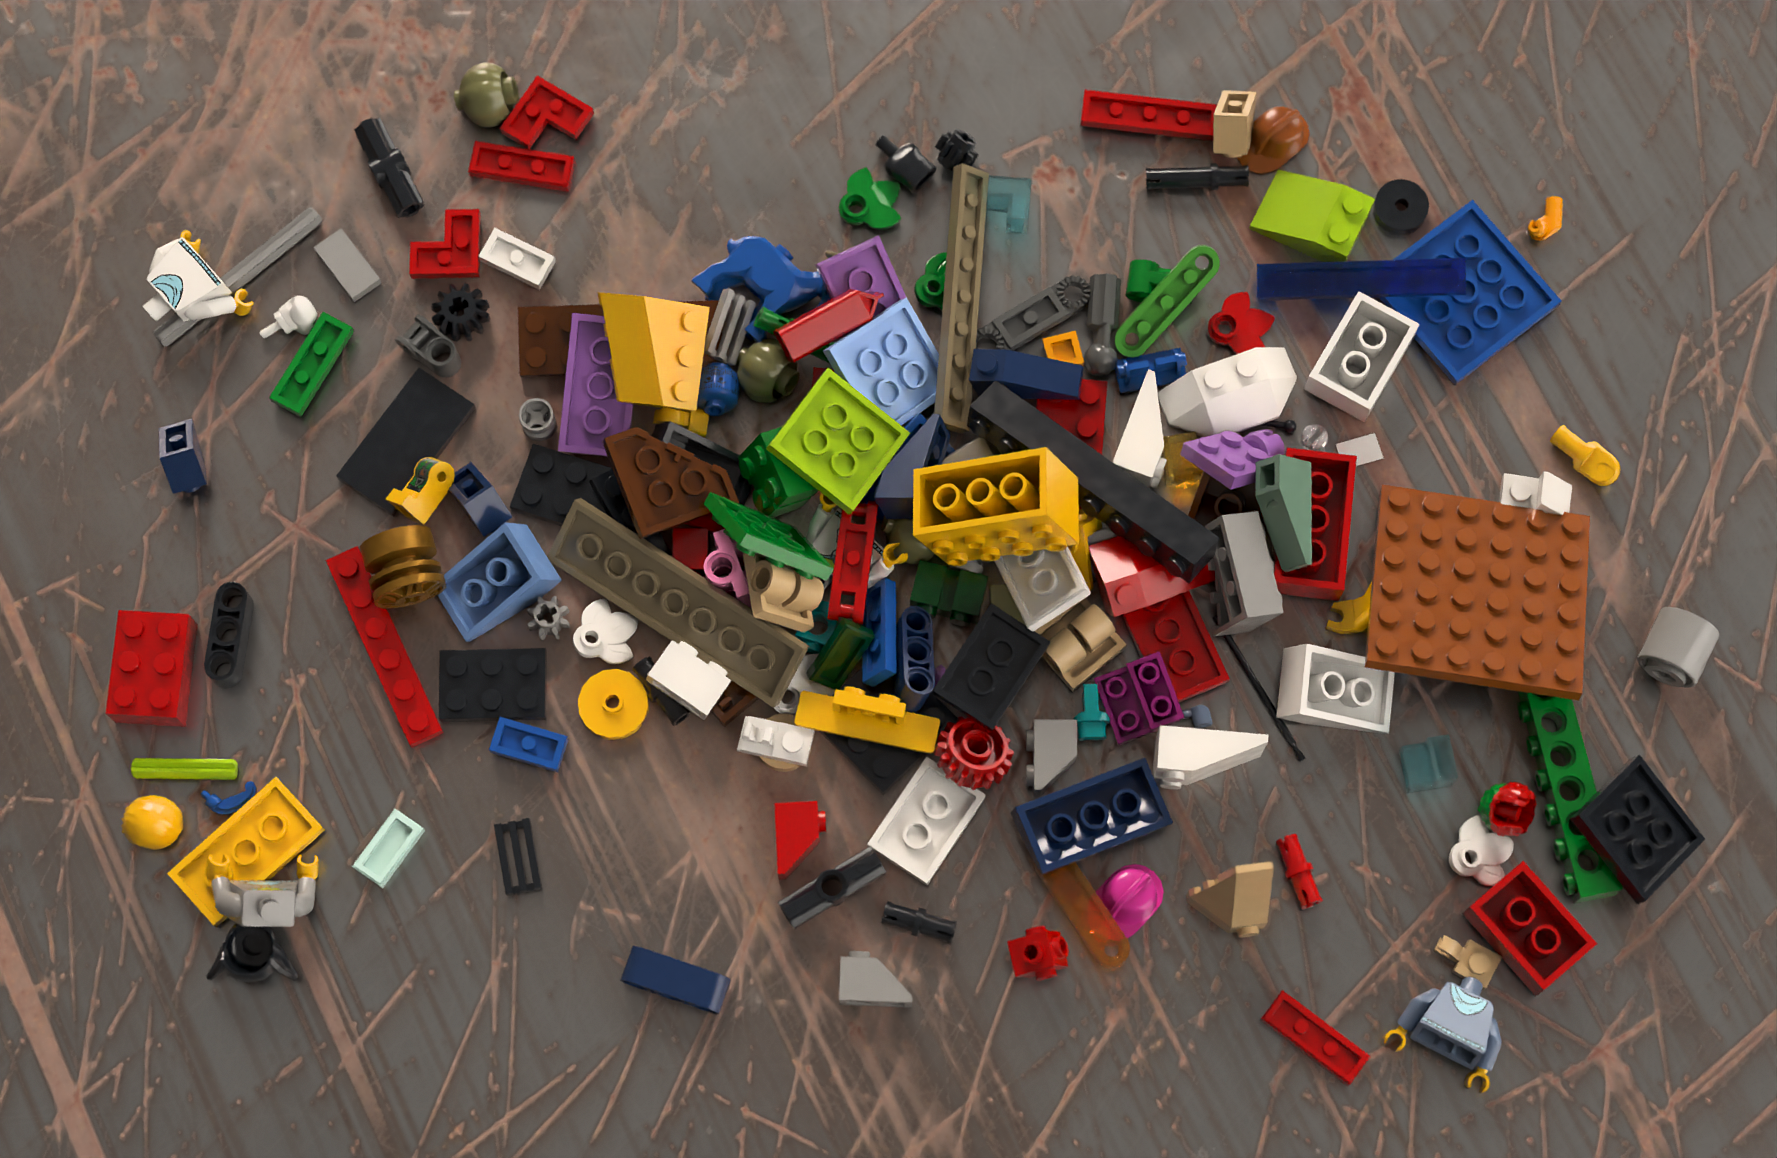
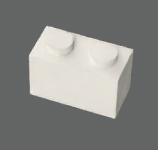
M672 640L647 675L646 681L705 720L731 681L726 677L728 672L713 661L706 664L696 657L698 651L686 642L680 641L677 644Z

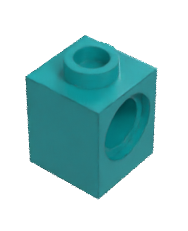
M822 600L819 606L812 611L813 622H823L828 627L823 634L814 635L809 630L805 633L796 631L795 637L809 645L807 653L819 654L840 623L841 618L838 621L828 620L829 602Z

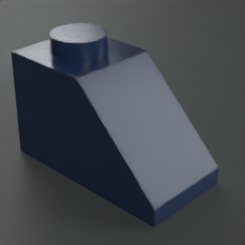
M188 419L159 428V459L172 493H190L206 485V467L193 420Z
M472 462L455 472L454 482L449 488V492L483 536L493 533L512 518L511 513L493 485Z

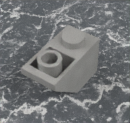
M1034 719L1033 730H1026V751H1033V765H1026V786H1033V797H1040L1075 763L1077 757V720Z

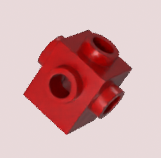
M1037 926L1025 930L1026 936L1007 941L1015 977L1031 978L1035 976L1036 981L1056 977V970L1068 967L1066 959L1069 954L1068 945L1064 937L1061 936L1060 931H1050L1046 929V926Z

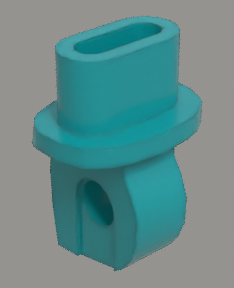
M1083 684V712H1080L1073 718V720H1077L1078 740L1106 739V725L1110 723V717L1105 712L1099 711L1098 685Z

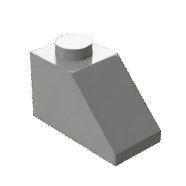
M849 951L848 957L841 956L839 1005L912 1008V995L878 958H870V952Z

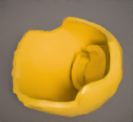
M156 795L140 797L131 802L125 808L124 817L121 819L123 822L121 826L122 833L125 834L128 841L151 850L168 847L175 842L183 829L181 810L171 800Z

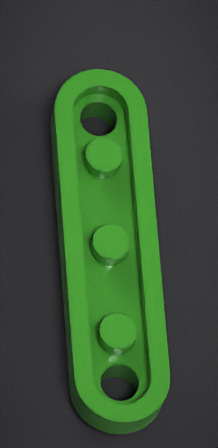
M1197 245L1191 248L1117 329L1115 345L1122 355L1130 358L1142 355L1216 275L1219 270L1220 260L1213 248L1207 245ZM1199 256L1208 258L1209 262L1206 267L1199 268L1195 265V261ZM1135 333L1139 339L1135 344H1128L1125 340L1126 335Z

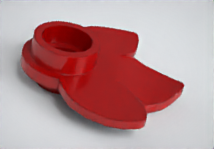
M1238 292L1224 300L1221 312L1214 314L1210 318L1207 331L1209 337L1215 343L1229 345L1236 354L1256 347H1265L1260 337L1269 331L1275 317L1263 310L1250 308L1248 292ZM1226 325L1230 328V332L1223 334L1219 331L1218 327Z

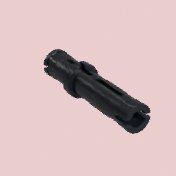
M1210 163V167L1146 168V190L1210 187L1211 190H1218V187L1226 186L1249 187L1248 165L1218 167L1217 163Z

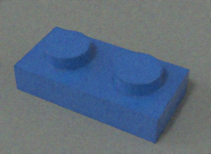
M500 717L489 751L496 755L558 772L569 738L562 734Z

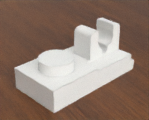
M745 716L737 751L807 767L815 732L813 729L753 716Z

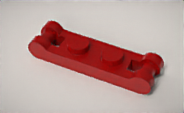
M868 500V504L859 503L850 514H847L844 510L841 512L828 620L838 621L839 618L852 619L855 623L863 624L879 507L875 501ZM852 516L865 517V525L851 523ZM842 594L855 596L854 605L841 604Z

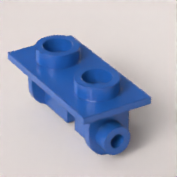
M1180 348L1117 360L1115 373L1120 394L1140 390L1148 369L1155 371L1157 386L1173 383L1186 374L1185 366H1187L1185 353H1181Z

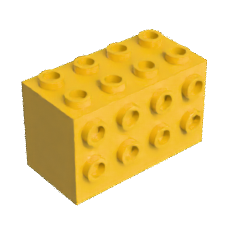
M1047 447L914 469L913 536L950 566H963L967 564V561L978 559L996 561L1000 559V556L1011 554L1029 556L1033 554V551L1044 549L1062 551L1066 549V546L1079 544L1078 477Z

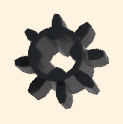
M958 129L953 134L949 131L946 135L942 134L935 145V148L940 151L937 158L939 163L950 171H953L954 167L959 164L972 167L979 156L977 152L973 151L976 141L971 135Z

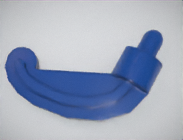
M249 781L245 784L246 791L221 800L216 794L210 795L207 791H202L201 796L206 800L205 805L219 815H228L237 812L255 796L256 785L254 782Z

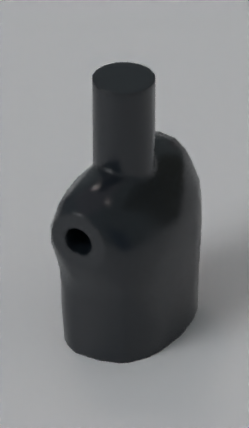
M883 135L875 144L889 157L885 162L886 172L906 186L912 193L919 191L936 172L937 167L926 159L913 143H906L898 148Z

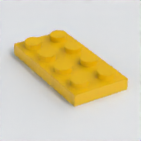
M275 777L167 874L215 927H218L228 917L218 912L211 886L212 880L205 875L209 855H212V859L216 863L222 862L223 854L229 856L230 863L226 876L229 880H270L323 833L325 829L285 785Z

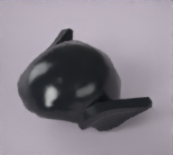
M237 923L227 933L216 960L207 973L208 980H213L219 974L226 971L235 980L245 982L265 980L273 971L279 972L293 980L298 977V973L290 963L285 951L277 944L271 927H245Z

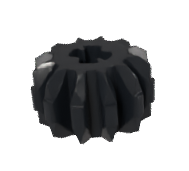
M464 283L460 291H457L454 284H450L449 290L451 293L447 295L439 291L438 298L441 302L432 303L431 308L436 313L432 317V321L435 326H440L439 331L443 335L447 336L451 333L452 340L456 343L460 339L461 334H464L466 339L471 342V332L476 331L483 334L484 328L481 323L490 321L489 313L485 312L490 308L488 300L482 299V292L478 288L470 292L469 284ZM460 309H464V315L458 316L457 313Z

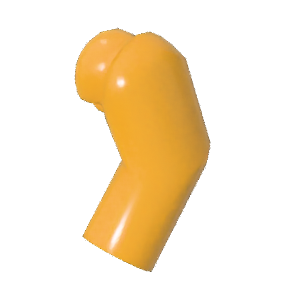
M1547 197L1545 200V215L1537 221L1533 219L1529 222L1528 232L1532 239L1538 241L1546 240L1561 229L1563 199L1561 197Z

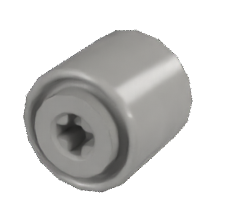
M1662 607L1642 646L1637 661L1651 677L1662 683L1675 687H1694L1698 683L1720 636L1719 631L1710 622L1692 612L1680 608Z

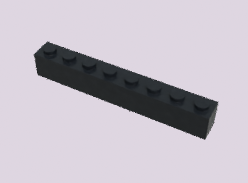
M995 381L970 405L967 426L976 436L988 440L1002 454L1047 447L1078 477V503L1087 515L1096 517L1109 526L1110 530L1117 536L1124 537L1137 546L1142 554L1152 557L1161 563L1173 576L1180 577L1187 583H1190L1214 557L1219 542L1217 535L998 381Z

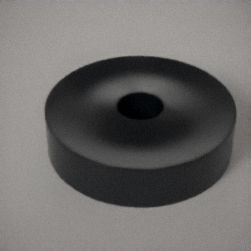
M1405 179L1392 180L1384 184L1377 192L1373 204V214L1376 222L1385 231L1396 235L1410 234L1419 229L1429 211V200L1425 191L1418 184ZM1398 203L1404 204L1406 210L1400 211L1395 205Z

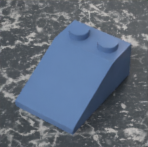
M505 522L444 574L446 588L437 596L465 641L471 642L537 602L538 597L542 598L562 580L526 524Z

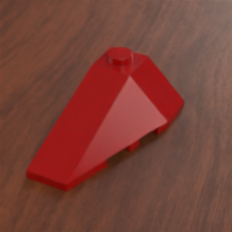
M1115 536L1089 545L1090 560L1105 611L1113 617L1153 605L1215 581V570H1208L1207 564L1190 583H1187L1182 578L1170 574L1166 567L1154 558L1142 554L1137 546L1124 537Z

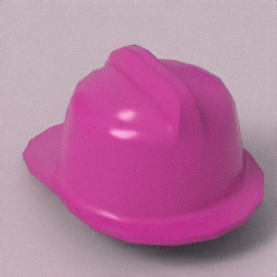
M1125 865L1116 870L1094 892L1088 901L1086 916L1088 925L1094 934L1104 940L1114 942L1128 939L1135 934L1162 903L1164 891L1161 880L1154 871L1142 865Z

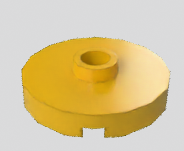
M619 669L602 670L591 676L583 685L578 698L579 715L586 728L597 736L608 740L624 739L636 733L645 721L649 711L648 694L641 681L630 672ZM611 698H617L619 705L616 708L607 707V701Z

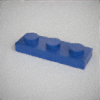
M886 577L867 589L864 621L862 626L871 629L875 635L862 655V683L872 687L895 675L897 667L896 582Z

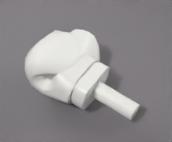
M295 296L282 305L279 311L274 313L276 322L261 330L260 334L265 339L282 328L286 334L295 330L302 335H307L313 328V323L317 319L318 314L309 299L304 296Z

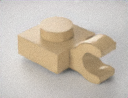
M1445 935L1439 939L1433 950L1456 963L1451 973L1462 979L1465 977L1476 978L1482 983V990L1487 988L1502 956L1471 939L1462 947L1457 941Z

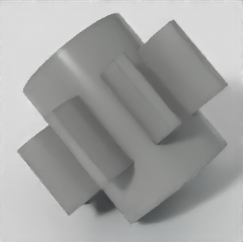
M553 596L551 601H543L541 597H538L539 604L535 609L527 608L528 614L535 619L527 625L530 631L539 628V637L542 641L546 638V635H554L558 640L560 639L558 632L562 627L570 628L569 622L563 619V616L567 615L570 611L567 606L558 608L556 596ZM550 613L554 621L547 624L543 615Z

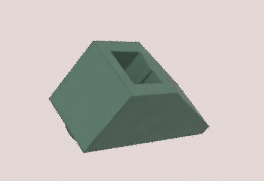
M1278 454L1256 462V498L1282 571L1289 572L1312 565L1311 462Z

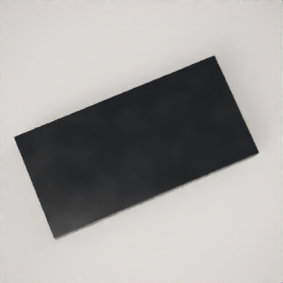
M419 367L336 477L394 517L398 510L385 500L393 488L400 491L404 489L413 477L414 468L421 459L425 457L438 459L475 410V404Z

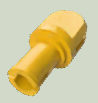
M1562 425L1551 437L1550 443L1556 445L1573 459V469L1580 472L1592 483L1599 486H1608L1618 479L1620 475L1618 460L1596 441L1592 443L1584 442L1568 430L1565 425Z

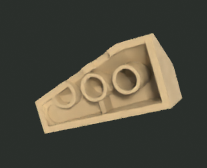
M1273 861L1235 866L1219 874L1218 879L1203 882L1204 890L1201 891V887L1189 889L1186 894L1187 903L1227 933L1237 932L1238 937L1258 935L1259 929H1263L1268 922L1274 870Z

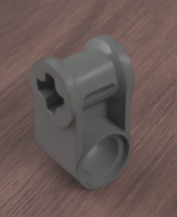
M420 314L416 315L414 318L415 323L403 336L395 338L396 343L408 355L419 360L440 377L448 378L454 376L461 368V358L454 343ZM442 353L451 354L446 361H436L437 357Z

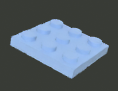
M907 298L897 301L873 317L871 321L858 327L823 350L838 376L900 425H903L916 414H919L935 403L939 353Z

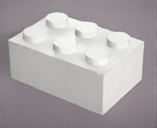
M1358 291L1310 373L1304 390L1365 423L1413 340L1420 324Z

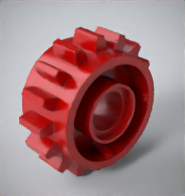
M960 716L956 724L949 721L944 731L940 732L936 741L937 747L934 755L940 757L937 764L938 768H942L946 774L945 777L947 779L950 778L957 786L971 788V790L984 787L987 790L990 789L993 781L997 784L1001 783L1004 775H1007L1012 765L1010 761L1014 751L1008 749L1011 740L1005 737L1002 732L1003 729L997 725L991 732L971 718L964 719Z

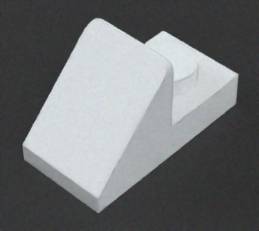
M1545 471L1540 478L1504 473L1501 481L1499 502L1505 505L1542 510L1545 513L1563 515L1564 512L1569 513L1572 485Z

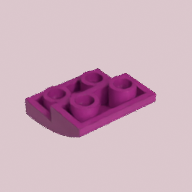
M1160 651L1129 662L1125 667L1094 678L1095 684L1098 685V692L1105 711L1110 717V724L1119 746L1159 730L1160 725L1169 726L1185 718Z

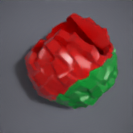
M1518 782L1495 784L1490 789L1485 790L1484 796L1481 797L1478 811L1485 825L1488 826L1489 830L1497 833V835L1519 836L1527 832L1529 825L1534 819L1537 805L1536 796L1529 790L1528 786Z

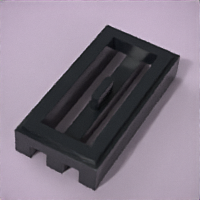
M524 818L522 821L517 822L515 820L509 821L507 824H494L506 895L510 896L542 889L530 818ZM520 829H524L533 883L526 884L517 832ZM505 832H510L519 886L513 887L504 837Z

